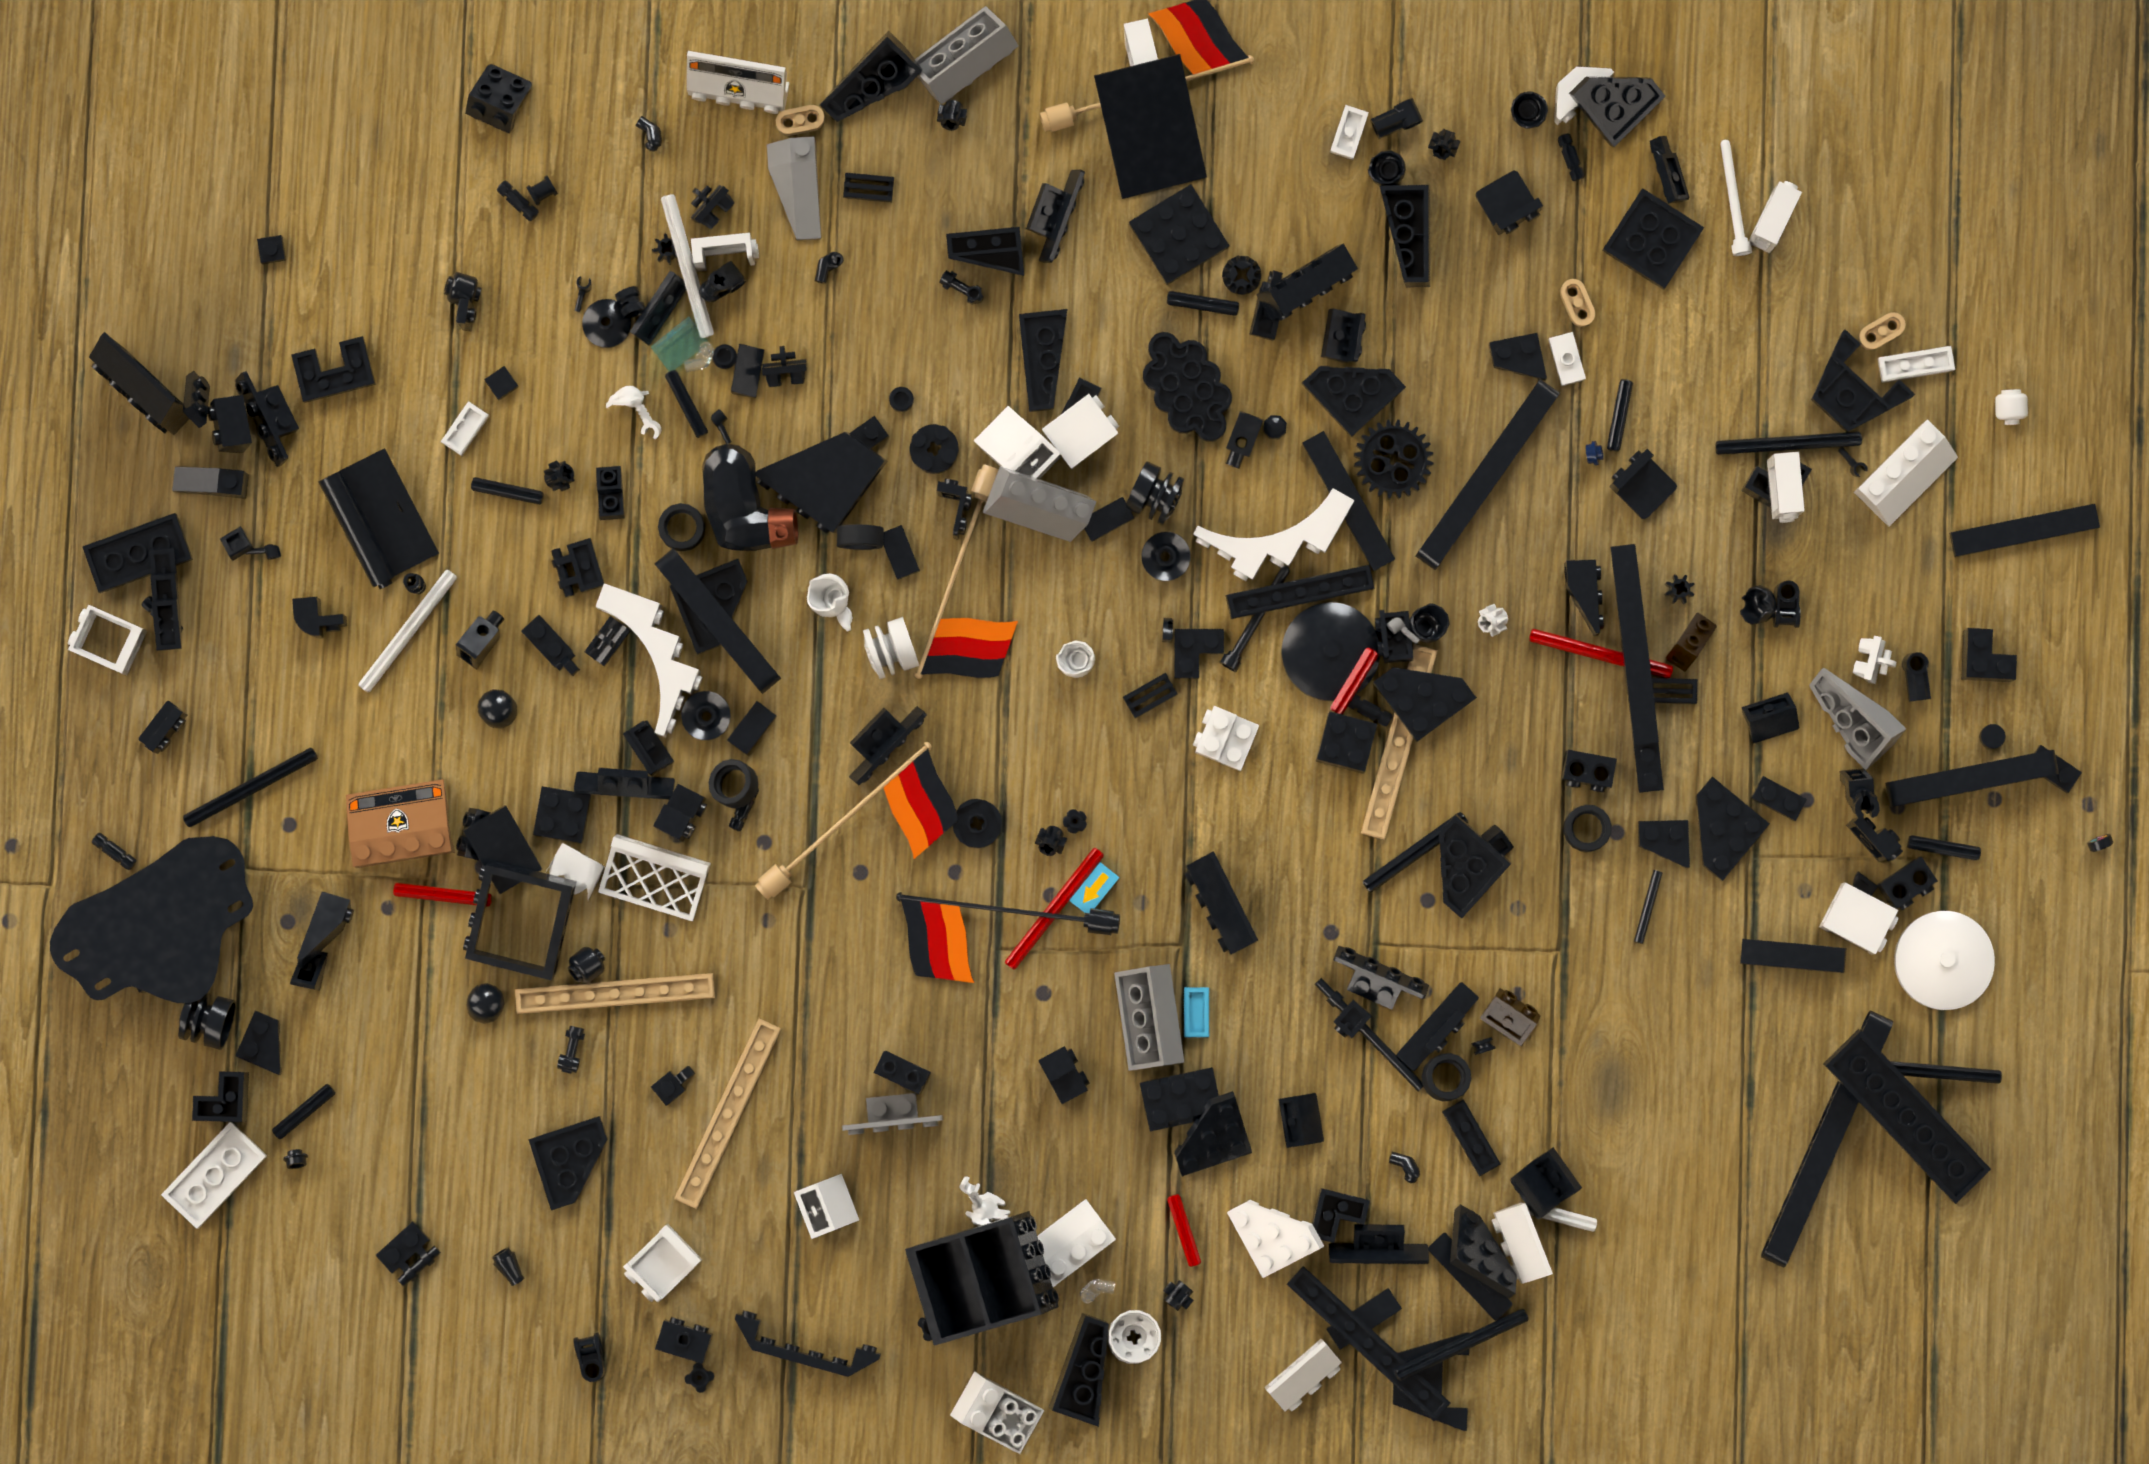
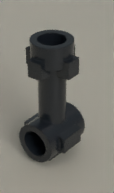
M946 270L939 281L943 288L948 290L952 287L968 297L967 302L971 305L983 301L984 296L981 293V287L978 285L971 287L956 279L957 273L953 271L949 272Z
M570 1026L569 1030H566L565 1036L570 1038L566 1055L560 1054L557 1069H561V1072L577 1073L580 1058L575 1056L579 1040H584L585 1038L583 1028Z

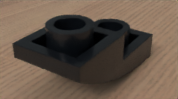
M621 466L596 468L600 520L625 519Z

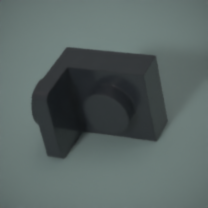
M1353 999L1334 1020L1336 1024L1335 1030L1345 1038L1347 1035L1353 1038L1372 1015Z

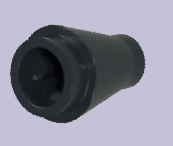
M509 1247L492 1256L493 1265L510 1282L511 1286L525 1279L515 1252L511 1251Z

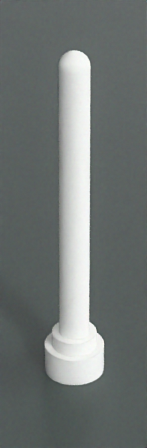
M1722 140L1720 146L1735 234L1733 245H1731L1733 256L1748 255L1752 253L1751 242H1748V238L1744 234L1731 146L1728 140Z

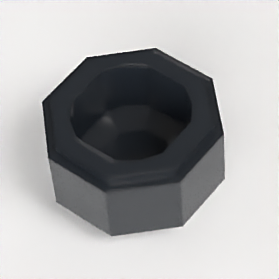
M1271 415L1264 421L1263 432L1269 439L1279 440L1286 434L1287 423L1281 416Z

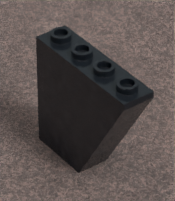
M843 432L757 470L756 477L759 478L757 480L759 485L766 490L774 489L778 492L776 496L787 505L790 502L798 507L796 512L806 519L812 517L818 522L816 526L828 534L830 531L832 533L837 532V527L844 523L888 461L849 432Z

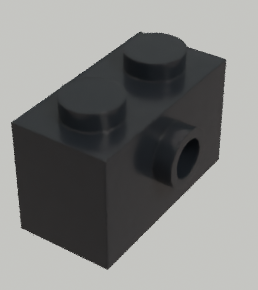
M671 1317L670 1320L665 1319L655 1350L701 1364L705 1363L713 1336L712 1333L708 1332L709 1328L699 1324H695L694 1328L684 1325L685 1320Z

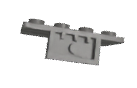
M916 1093L866 1098L868 1123L843 1125L842 1131L848 1130V1135L863 1134L864 1128H873V1132L889 1131V1126L898 1125V1130L914 1128L913 1123L923 1122V1127L939 1126L938 1121L943 1120V1115L918 1118Z

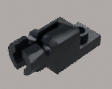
M1864 768L1839 771L1840 781L1845 785V797L1853 813L1861 819H1864V814L1861 810L1866 814H1870L1871 818L1878 816L1880 806L1874 793V780Z

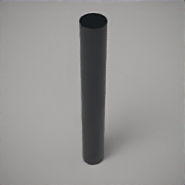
M1653 870L1634 942L1644 943L1663 872Z

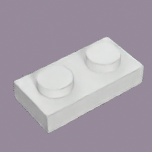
M1345 105L1330 153L1351 160L1354 159L1369 112Z

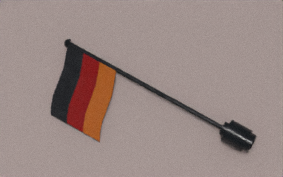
M902 892L896 895V899L902 902L907 922L909 954L916 976L975 983L968 961L967 934L960 907L1084 922L1083 927L1088 928V933L1111 936L1112 933L1118 934L1120 914H1115V911L1091 908L1090 913L1085 912L1084 917L909 896L902 895Z

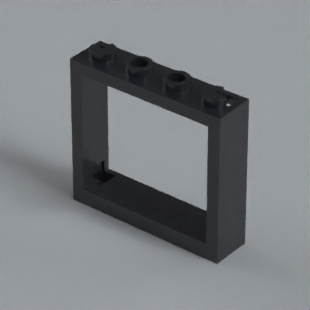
M490 859L486 866L481 867L479 873V880L482 881L481 888L476 890L473 903L477 904L475 913L472 912L470 915L468 927L472 929L470 936H466L463 950L467 951L465 959L552 981L556 975L577 881ZM493 874L561 891L545 967L476 949Z

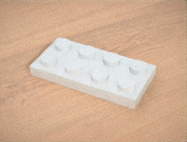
M230 1122L161 1195L196 1229H199L260 1165L267 1155L233 1122Z

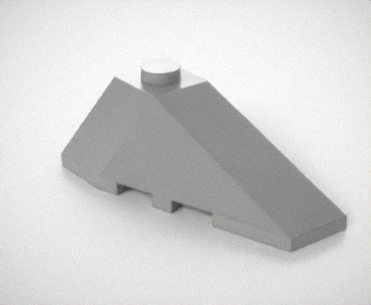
M788 138L767 144L768 170L796 240L821 239L815 138Z
M1825 668L1820 670L1809 685L1822 709L1829 713L1835 723L1832 726L1836 733L1840 732L1845 740L1846 745L1844 746L1846 750L1865 770L1885 754L1906 730L1889 711Z

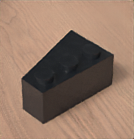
M1020 227L946 234L948 259L1024 276Z

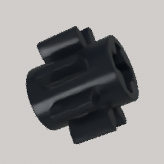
M949 100L945 103V106L939 105L937 122H941V126L944 129L954 131L959 128V125L965 126L967 109H963V105L959 101Z
M1443 129L1439 133L1433 132L1428 148L1433 149L1434 157L1446 160L1449 156L1455 157L1460 140H1456L1455 132Z
M664 233V239L661 241L655 239L658 248L652 249V252L654 254L660 253L657 259L660 263L664 259L671 265V260L678 259L672 239L668 238L666 233ZM671 245L673 252L670 253L667 251L664 254L663 247H669Z
M556 460L548 464L549 469L544 470V480L547 486L552 488L553 491L560 489L562 492L569 489V484L575 481L572 467L566 464V461L559 463Z
M1675 574L1672 576L1673 583H1665V586L1669 587V591L1664 595H1670L1673 598L1672 604L1677 600H1681L1684 605L1687 603L1685 596L1693 597L1695 595L1690 591V588L1695 583H1688L1686 581L1687 575L1682 577V579H1678V576ZM1679 584H1682V590L1685 592L1678 595L1676 594L1677 589L1674 586L1677 587Z
M1049 826L1046 830L1040 828L1035 844L1039 845L1038 848L1042 854L1053 856L1056 852L1062 854L1067 838L1063 837V831L1059 827Z
M1180 1280L1176 1284L1170 1282L1163 1290L1167 1294L1163 1300L1177 1311L1181 1307L1187 1310L1194 1301L1190 1297L1193 1291Z

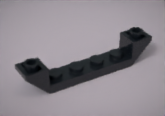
M743 1310L742 1314L737 1313L735 1316V1321L753 1351L849 1377L876 1362L881 1357V1353L876 1352L877 1347L863 1344L862 1348H856L853 1362L850 1366L847 1365L848 1360L839 1357H833V1360L823 1358L824 1353L809 1350L807 1354L800 1352L799 1346L785 1343V1347L775 1345L776 1340L761 1336V1340H757L761 1320L756 1318L757 1314Z

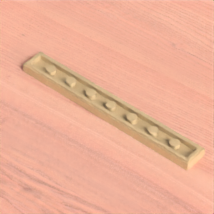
M1413 644L1414 659L1408 662L1407 670L1432 673L1438 650ZM1395 712L1360 833L1381 840H1385L1413 741L1412 735Z
M713 973L515 989L517 1014L710 999L715 998Z
M760 1018L758 1019L677 1191L675 1200L698 1209L780 1034L781 1028Z

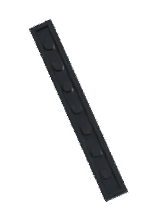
M1304 1266L1287 1283L1299 1297L1433 1421L1451 1404L1419 1373L1398 1381L1394 1375V1369L1407 1362Z

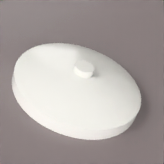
M1952 911L1932 912L1914 920L1902 932L1894 954L1896 976L1904 991L1919 1004L1936 1010L1958 1009L1974 1002L1988 987L1995 966L1994 950L1983 928L1973 919Z

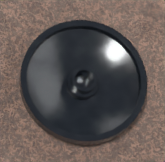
M1334 602L1316 604L1297 615L1287 628L1281 649L1283 666L1290 681L1301 692L1317 700L1334 701L1365 649L1371 648L1378 653L1377 642H1379V638L1371 622L1355 608ZM1380 656L1377 657L1356 694L1362 691L1372 680L1377 671Z

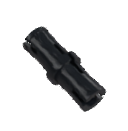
M409 573L403 579L405 588L410 593L421 594L426 589L424 579L418 574Z

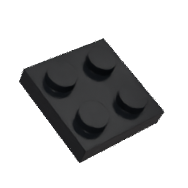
M542 786L533 835L583 844L591 795Z

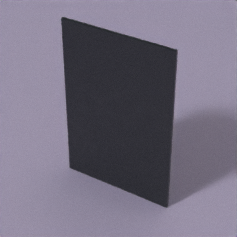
M1180 54L1094 75L1122 199L1207 178Z

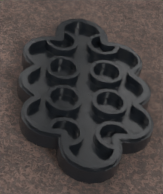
M1169 332L1155 334L1148 346V352L1152 361L1143 370L1144 384L1148 389L1155 392V406L1160 411L1168 413L1169 426L1175 432L1186 434L1195 431L1206 442L1219 440L1226 431V420L1222 413L1228 410L1232 403L1230 389L1220 382L1221 372L1219 367L1215 363L1207 361L1206 349L1200 342L1188 340L1180 344L1178 339Z

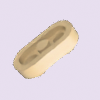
M807 105L780 112L776 118V126L781 134L791 136L820 129L824 124L825 117L820 107ZM811 115L817 117V120L813 123L808 121V117ZM787 120L793 122V125L789 128L784 126Z
M1577 279L1567 280L1560 289L1561 299L1572 323L1578 327H1586L1594 320L1595 309L1584 284ZM1569 289H1574V290H1576L1577 295L1574 296V297H1571V296L1568 294V290H1569ZM1579 311H1584L1586 313L1585 319H1580L1578 317Z
M1891 312L1865 326L1858 336L1861 346L1866 350H1875L1895 339L1905 330V320L1900 314ZM1889 322H1893L1895 324V330H1890L1888 328ZM1868 334L1874 336V342H1869L1866 337Z

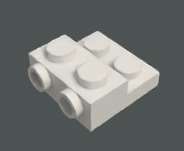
M1216 706L1213 707L1212 711L1207 709L1202 723L1206 724L1203 734L1197 733L1193 746L1197 747L1195 753L1241 771L1259 725Z

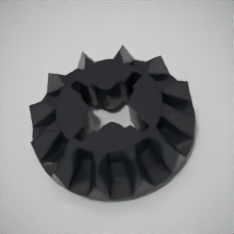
M1238 255L1228 260L1222 272L1223 282L1227 289L1235 294H1249L1260 284L1261 269L1257 261H1254L1249 256ZM1236 268L1241 271L1250 268L1246 274L1249 283L1242 278L1234 282L1238 275Z

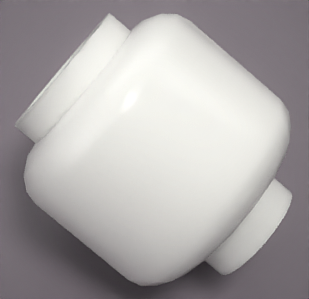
M2021 389L2001 390V394L1995 397L1997 419L2005 420V425L2020 424V419H2025L2028 416L2027 395L2021 393Z

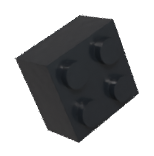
M1329 711L1316 762L1364 774L1377 724Z

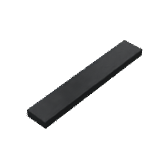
M1322 431L1302 442L1329 493L1334 488L1354 500L1344 520L1373 572L1395 560L1394 555L1325 432Z
M2090 504L1955 531L1949 534L1954 557L2098 529L2100 528L2096 505Z
M1370 565L1232 593L1225 595L1230 619H1236L1373 590L1375 588Z

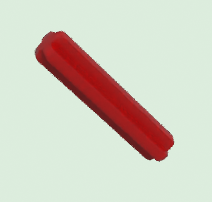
M1371 648L1365 649L1332 703L1330 709L1333 712L1341 715L1345 712L1378 657L1376 651Z
M1179 1194L1169 1196L1167 1201L1187 1263L1190 1267L1201 1264V1259Z

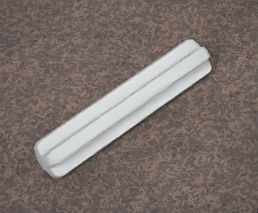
M1527 1206V1209H1528V1211H1529V1214H1530V1215H1533V1213L1529 1210V1208H1528V1206ZM1558 1208L1552 1209L1542 1217L1592 1232L1595 1231L1597 1226V1219Z

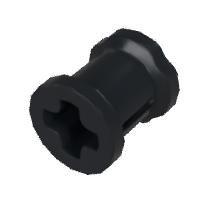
M548 175L544 176V180L534 186L528 185L526 187L537 206L540 205V201L550 195H558Z

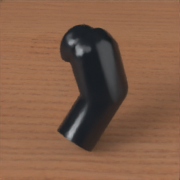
M831 252L820 258L814 281L826 284L829 271L843 264L844 258L842 254Z

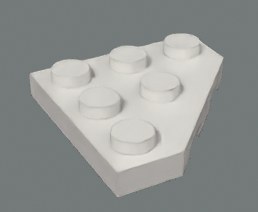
M1249 1200L1227 1212L1262 1278L1324 1247L1313 1224L1292 1219L1290 1215L1273 1208L1269 1210L1259 1206V1203Z

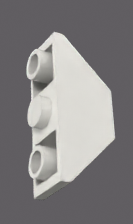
M1574 68L1557 84L1554 122L1558 125L1564 121L1566 124L1576 115L1574 110L1579 106L1569 93L1586 76L1612 77L1614 71L1608 68Z

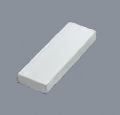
M1951 346L1879 357L1877 359L1882 383L1955 371Z

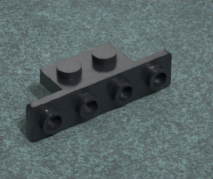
M1081 169L1070 171L1064 191L1047 183H1042L1026 227L1027 230L1046 238L1039 257L1040 262L1052 263L1059 254L1061 238L1068 229L1067 221L1076 207L1075 199L1078 191L1082 189L1084 184L1083 177L1085 171Z
M247 371L242 372L235 379L236 390L239 395L244 397L247 413L253 418L257 426L258 436L263 439L269 458L274 461L276 467L282 466L288 459V455L279 438L296 432L299 427L278 385L257 392Z
M917 706L899 723L883 708L850 742L865 760L853 771L849 778L858 786L861 783L867 782L871 778L873 771L889 759L890 753L896 747L903 745L907 740V736L923 724L927 714Z
M599 768L598 773L577 772L574 793L670 800L674 792L675 779L648 776V771Z
M1338 946L1333 960L1355 970L1347 987L1348 991L1391 1010L1401 990L1425 999L1429 985L1422 979L1408 976L1395 967L1385 966L1372 957L1362 956L1349 947Z
M1460 982L1398 1051L1396 1056L1412 1071H1415L1430 1053H1433L1435 1050L1439 1053L1448 1043L1445 1038L1451 1031L1456 1034L1465 1024L1462 1019L1479 997L1463 982Z
M1354 1224L1353 1243H1329L1328 1247L1329 1262L1339 1264H1428L1429 1250L1427 1244H1404V1225Z
M1442 1233L1428 1247L1429 1252L1495 1321L1498 1320L1513 1303L1506 1296L1450 1264L1452 1239L1447 1233Z

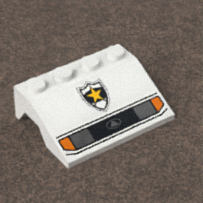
M688 51L687 93L692 96V99L697 101H706V98L714 99L717 104L727 106L730 105V102L740 104L741 108L754 110V107L764 108L765 112L778 114V111L785 110L790 84L786 82L787 72L785 67Z

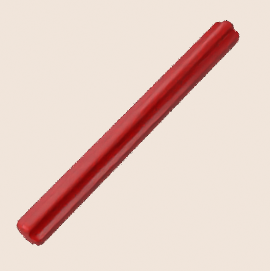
M1532 629L1530 632V642L1624 667L1623 655L1620 651L1537 629ZM1650 660L1651 674L1665 678L1671 677L1673 672L1672 665Z
M1097 848L1091 850L1044 912L1059 914L1104 857L1100 850ZM1039 917L1005 960V964L1015 970L1051 925L1054 918Z

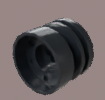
M1146 461L1130 493L1125 508L1140 515L1144 508L1148 506L1150 507L1148 519L1152 520L1156 512L1159 511L1161 514L1157 523L1164 525L1165 521L1173 514L1180 500L1185 479L1179 476L1173 486L1170 482L1174 473L1170 472L1164 481L1160 480L1161 467Z
M207 993L198 1001L185 1003L179 1019V1039L187 1040L190 1037L191 1042L197 1043L201 1035L204 1034V1046L222 1050L233 1024L236 1000L218 996L213 1005H211V994Z

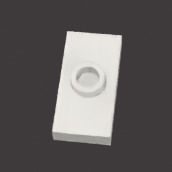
M1573 332L1549 338L1548 341L1561 386L1585 380L1586 377Z
M468 401L441 440V443L463 456L489 418V415Z

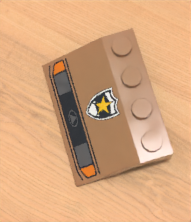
M444 779L346 795L349 844L353 867L362 868L455 853L449 827Z

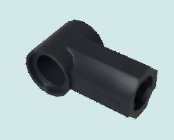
M1413 98L1397 104L1393 107L1394 109L1370 120L1374 132L1379 139L1401 129L1413 128L1423 122Z
M1920 652L1907 654L1902 660L1909 702L1931 699L1927 670L1929 661L1925 654ZM1913 657L1920 660V667L1916 671L1910 666V661Z

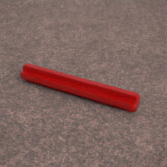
M395 883L393 889L394 896L477 905L473 903L475 896L473 891ZM488 894L486 907L491 905V894Z

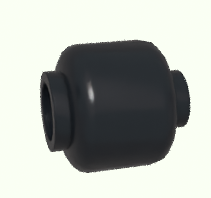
M456 272L453 276H448L443 294L447 295V300L453 304L458 305L460 298L469 299L473 303V301L478 302L482 288L478 287L476 277Z
M583 947L569 958L567 969L578 983L581 981L590 983L604 972L603 961H605V957L597 948L593 950L590 947Z

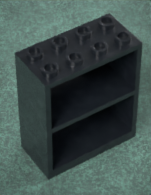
M1030 1211L905 1249L934 1346L1038 1316L1059 1307L1058 1293L1052 1286L1050 1280L1051 1270L1045 1263L1043 1257L1044 1247L1042 1242L1038 1240L1036 1234L1037 1224Z

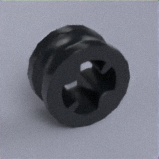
M1493 1037L1471 1043L1476 1048L1474 1054L1477 1055L1496 1049L1491 1043Z

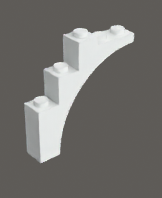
M1333 488L1324 502L1309 517L1297 525L1274 535L1257 538H1235L1211 532L1200 526H1197L1193 535L1198 537L1196 542L1202 546L1209 548L1212 545L1219 549L1217 554L1229 561L1231 557L1235 558L1231 566L1235 570V576L1244 581H1247L1248 578L1253 580L1267 555L1271 556L1269 561L1281 568L1284 564L1290 566L1303 541L1307 543L1306 548L1314 553L1319 554L1320 551L1325 553L1351 509L1354 500Z
M604 584L596 608L614 616L632 629L643 642L653 660L660 685V712L655 733L666 738L667 734H672L676 720L673 717L676 709L680 711L685 699L684 696H681L682 692L692 695L694 690L698 691L703 677L699 676V669L673 661L674 657L680 656L683 644L680 643L681 638L679 636L654 628L655 624H660L664 613L661 610L662 605L660 603Z

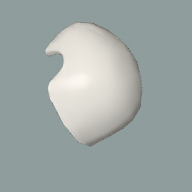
M1075 640L1062 646L1059 654L1056 655L1058 668L1066 676L1080 678L1087 675L1093 668L1095 654L1087 643Z

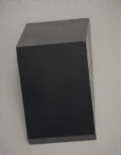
M321 951L304 968L298 967L297 963L290 985L320 991L328 953Z

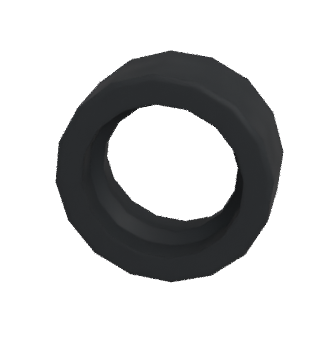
M679 503L671 505L663 511L659 518L658 531L661 539L668 547L674 548L676 551L684 552L694 549L705 536L706 526L704 518L696 508L689 504ZM679 513L692 516L696 523L694 536L684 542L672 539L667 530L671 517Z
M862 524L838 526L837 547L852 550L880 549L883 547L884 528Z
M735 759L722 761L715 766L708 782L712 797L724 806L735 809L750 803L755 797L759 786L758 776L754 769ZM740 770L745 775L744 788L735 797H726L722 793L724 778L731 771Z
M1583 805L1575 808L1568 814L1564 822L1563 832L1566 841L1573 848L1581 852H1592L1600 849L1608 842L1611 836L1612 824L1609 816L1603 809L1595 805ZM1592 814L1600 820L1602 833L1596 841L1584 843L1574 835L1573 824L1580 815Z
M1452 1053L1440 1054L1430 1059L1424 1066L1421 1075L1422 1085L1427 1094L1433 1099L1442 1102L1452 1101L1463 1096L1469 1089L1472 1079L1471 1070L1467 1062L1460 1056ZM1441 1063L1453 1064L1460 1073V1083L1451 1092L1439 1090L1433 1082V1071Z

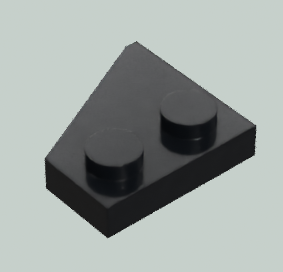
M255 1011L235 1056L277 1075H281L279 1020Z

